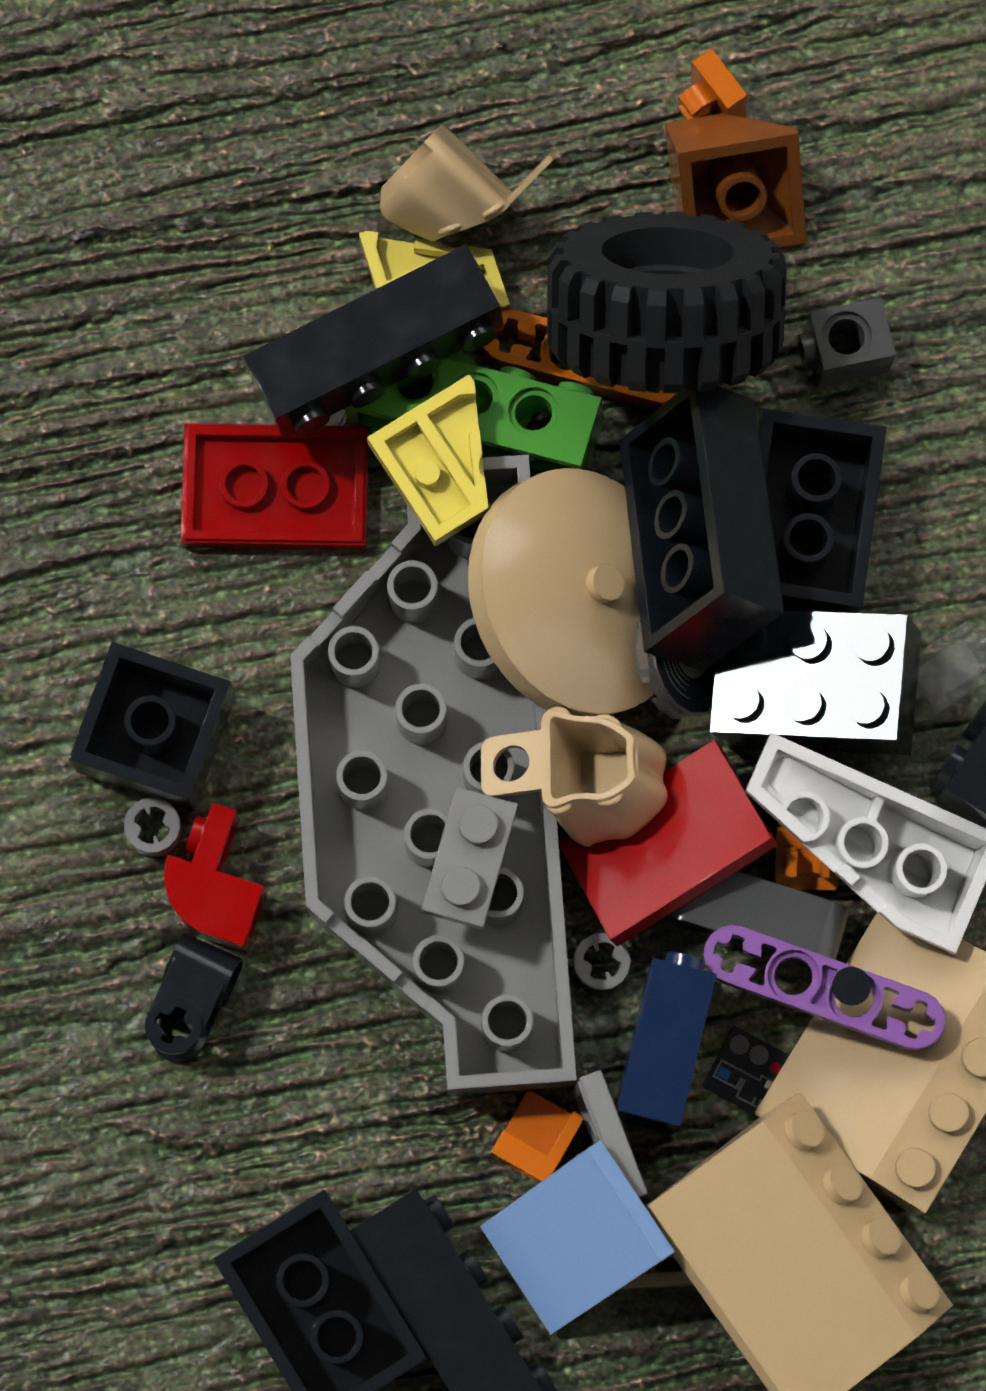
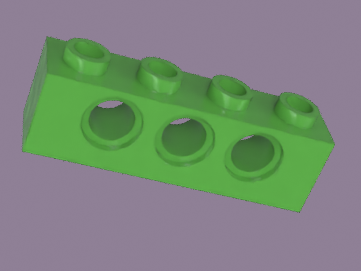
M457 352L442 359L440 366L429 375L416 380H410L407 377L386 387L383 396L375 402L360 408H354L352 405L345 408L351 426H368L369 430L376 432L470 374L475 382L476 397H484L492 402L485 412L478 414L482 458L529 455L530 472L537 474L563 468L589 470L604 420L602 397L594 396V392L584 385L563 381L558 386L535 381V377L531 373L516 367L504 366L499 371L476 366L477 363L472 358ZM415 382H425L433 386L430 393L422 399L411 400L402 395L406 387ZM532 412H542L551 418L550 422L539 430H527L519 425L522 418Z

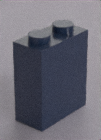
M667 952L665 960L653 958L646 975L615 1102V1109L620 1122L671 1135L681 1126L717 975L716 973L703 970L704 960L676 952Z

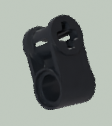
M183 934L171 954L163 975L162 984L146 1016V1036L158 1055L167 1061L181 1063L190 1061L200 1054L205 1047L220 1011L225 1007L234 990L242 969L243 958ZM182 1016L191 1033L187 1038L177 1035L172 1044L168 1043L169 1038L162 1027L166 1022L176 1024Z

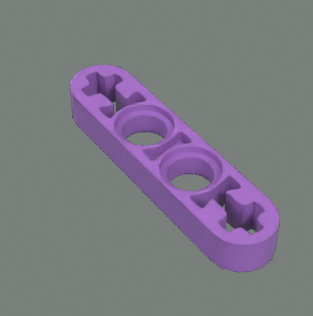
M736 925L720 927L710 935L705 943L704 959L707 970L716 973V980L725 985L906 1050L919 1051L928 1049L938 1041L944 1030L945 1014L943 1007L935 997L922 990L863 970L871 982L873 1005L863 1016L850 1017L842 1013L837 1007L832 990V982L834 976L841 969L854 966ZM733 938L744 941L743 952L759 960L762 958L763 947L775 950L776 952L771 956L766 965L764 985L761 986L751 982V979L757 973V969L747 965L737 964L733 973L722 970L723 960L715 954L717 946L728 947ZM785 960H801L811 969L812 983L802 994H786L776 985L774 979L775 971ZM884 990L898 995L891 1005L893 1008L910 1012L915 1003L926 1006L925 1017L929 1021L934 1022L933 1030H921L916 1039L909 1038L904 1035L906 1024L887 1016L885 1030L873 1026L872 1023L877 1019L882 1010Z

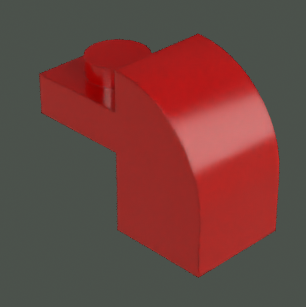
M212 803L207 818L198 815L193 823L186 846V851L194 854L192 862L167 854L164 868L165 888L174 910L192 932L210 942L248 953L267 892L263 885L223 873L240 818L236 810Z

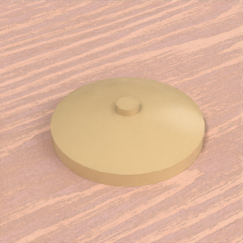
M563 468L537 474L505 491L490 506L477 528L470 551L468 566V590L473 618L480 638L497 668L519 692L534 703L547 710L555 706L564 707L571 715L575 716L613 715L636 707L648 700L664 684L657 668L656 656L644 653L625 487L613 479L592 471Z

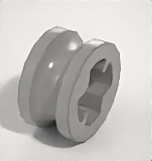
M157 797L144 798L134 803L127 811L124 820V833L131 846L140 854L148 857H162L172 852L179 844L182 836V822L175 808L166 800ZM153 812L164 813L163 824L169 831L168 835L160 842L157 836H153L154 843L141 841L144 832L138 825L140 818L148 814L149 818L153 819Z
M606 933L593 934L584 939L575 950L573 957L574 972L580 982L590 989L600 991L612 989L621 983L628 974L631 963L629 950L623 943L617 947ZM598 944H605L613 948L611 959L619 963L618 971L613 977H611L609 972L604 973L605 980L595 979L590 976L592 965L584 960V955L588 948L592 947L594 952H597L599 950Z

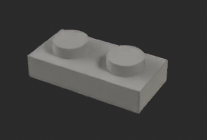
M456 787L421 907V913L473 928L484 929L517 813V803Z

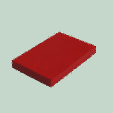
M184 423L181 512L182 548L366 550L368 426H324L318 431L305 436H298L295 433L283 439L277 425Z
M715 739L664 771L663 784L668 793L667 802L663 809L633 836L625 840L613 839L591 845V847L579 845L568 834L558 839L563 854L606 934L617 947L778 846L751 797L745 792L746 789L725 752Z

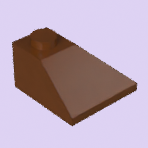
M726 113L665 123L670 178L677 212H686V215L699 217L705 214L717 216L719 220L725 222L734 220L744 223L751 231L758 229L767 234L770 241L774 240L779 248L807 243L799 135L796 128Z

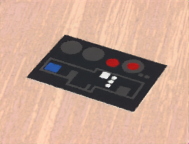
M733 1025L702 1087L754 1114L789 1057V1054Z

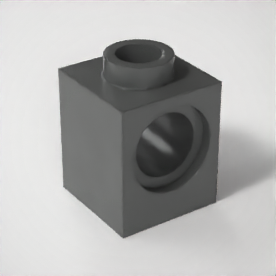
M882 297L809 313L804 334L798 335V349L804 370L814 369L818 387L889 373L896 353ZM835 334H847L855 339L859 350L853 354L838 353L831 347L828 338Z

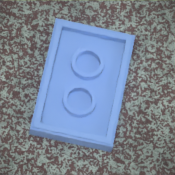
M601 1140L480 1226L550 1335L675 1252Z

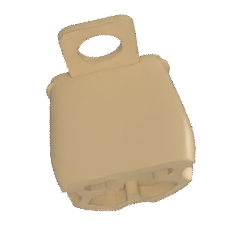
M442 124L381 187L379 208L383 216L391 223L434 242L445 236L487 222L500 215L552 162L557 154L552 150L512 192L461 140Z
M555 706L543 714L540 730L493 736L483 742L481 746V789L486 795L495 798L542 791V799L547 810L553 814L566 833L579 845L591 847V845L613 839L625 840L633 836L663 809L668 798L667 789L663 784V773L667 756L665 750L656 741L620 723L613 716L606 714L575 716L571 715L566 708ZM510 748L525 750L529 757V765L523 776L514 781L499 779L495 771L498 757Z

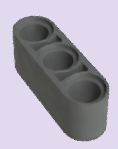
M737 871L661 920L709 937L720 927L728 925L742 926L836 960L851 911L847 907L828 899ZM733 938L731 944L743 947L744 941ZM767 947L762 948V953L769 956L776 952ZM785 960L801 966L808 967V965L801 960Z

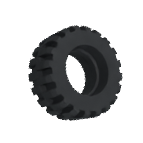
M638 212L634 216L622 217L614 215L604 217L602 222L595 223L590 221L579 225L576 231L569 230L564 234L548 257V344L564 367L569 366L573 373L583 378L591 376L596 379L597 383L610 387L622 385L627 386L631 391L646 392L647 389L664 390V393H682V390L697 389L701 392L715 390L717 385L727 384L733 386L743 383L748 375L756 377L763 373L774 362L783 348L787 280L785 257L775 241H770L767 234L758 229L751 231L746 224L734 220L730 222L721 221L717 216L702 214L700 217L686 215V212H669V214Z

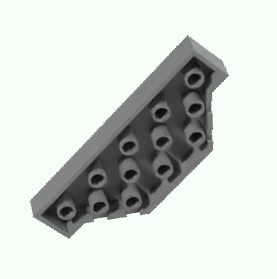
M529 455L482 458L488 509L505 491L530 478ZM407 505L408 524L391 542V547L369 571L363 573L332 608L333 611L310 637L307 636L290 655L306 908L309 916L444 1033L448 1096L574 1087L577 1077L557 820L547 810L542 799V791L498 797L502 800L517 803L518 809L484 929L473 928L421 913V907L456 787L486 795L481 789V746L483 742L493 736L540 730L541 719L547 709L528 699L504 677L488 654L478 633L470 605L468 566L473 539L483 517L435 547ZM510 748L504 751L496 761L495 771L497 777L503 781H514L523 776L529 765L527 752L521 748Z

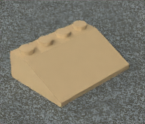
M877 912L846 964L922 990L935 997L943 1007L945 1014L944 1030L938 1041L928 1049L919 1051L906 1050L813 1016L753 1115L760 1118L801 1092L868 1187L917 1217L925 1214L986 1113V952L961 940L957 952L952 954L894 928ZM871 990L864 1002L853 1006L845 1005L835 997L839 1010L850 1017L863 1016L873 1005ZM884 990L882 1010L877 1019L872 1023L873 1026L885 1030L887 1016L906 1024L904 1035L909 1038L916 1039L921 1030H933L934 1022L929 1021L925 1017L926 1006L915 1003L910 1012L893 1008L891 1005L898 995Z
M801 1092L755 1120L645 1206L675 1251L672 1255L768 1391H848L915 1340L953 1306Z

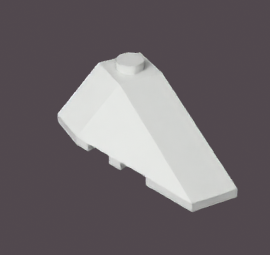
M771 732L745 792L894 928L955 954L986 883V828Z

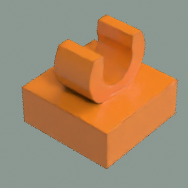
M711 48L692 61L691 82L693 85L678 96V100L681 102L678 110L687 120L710 116L713 112L715 114L726 113L743 117L746 114L747 94L714 50Z
M775 822L774 839L778 846L774 848L773 883L801 890H837L838 876L779 822Z

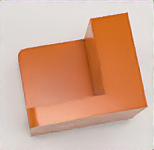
M528 1091L521 1100L507 1127L499 1136L491 1150L490 1156L539 1184L555 1172L585 1117L575 1111L571 1114L535 1092Z

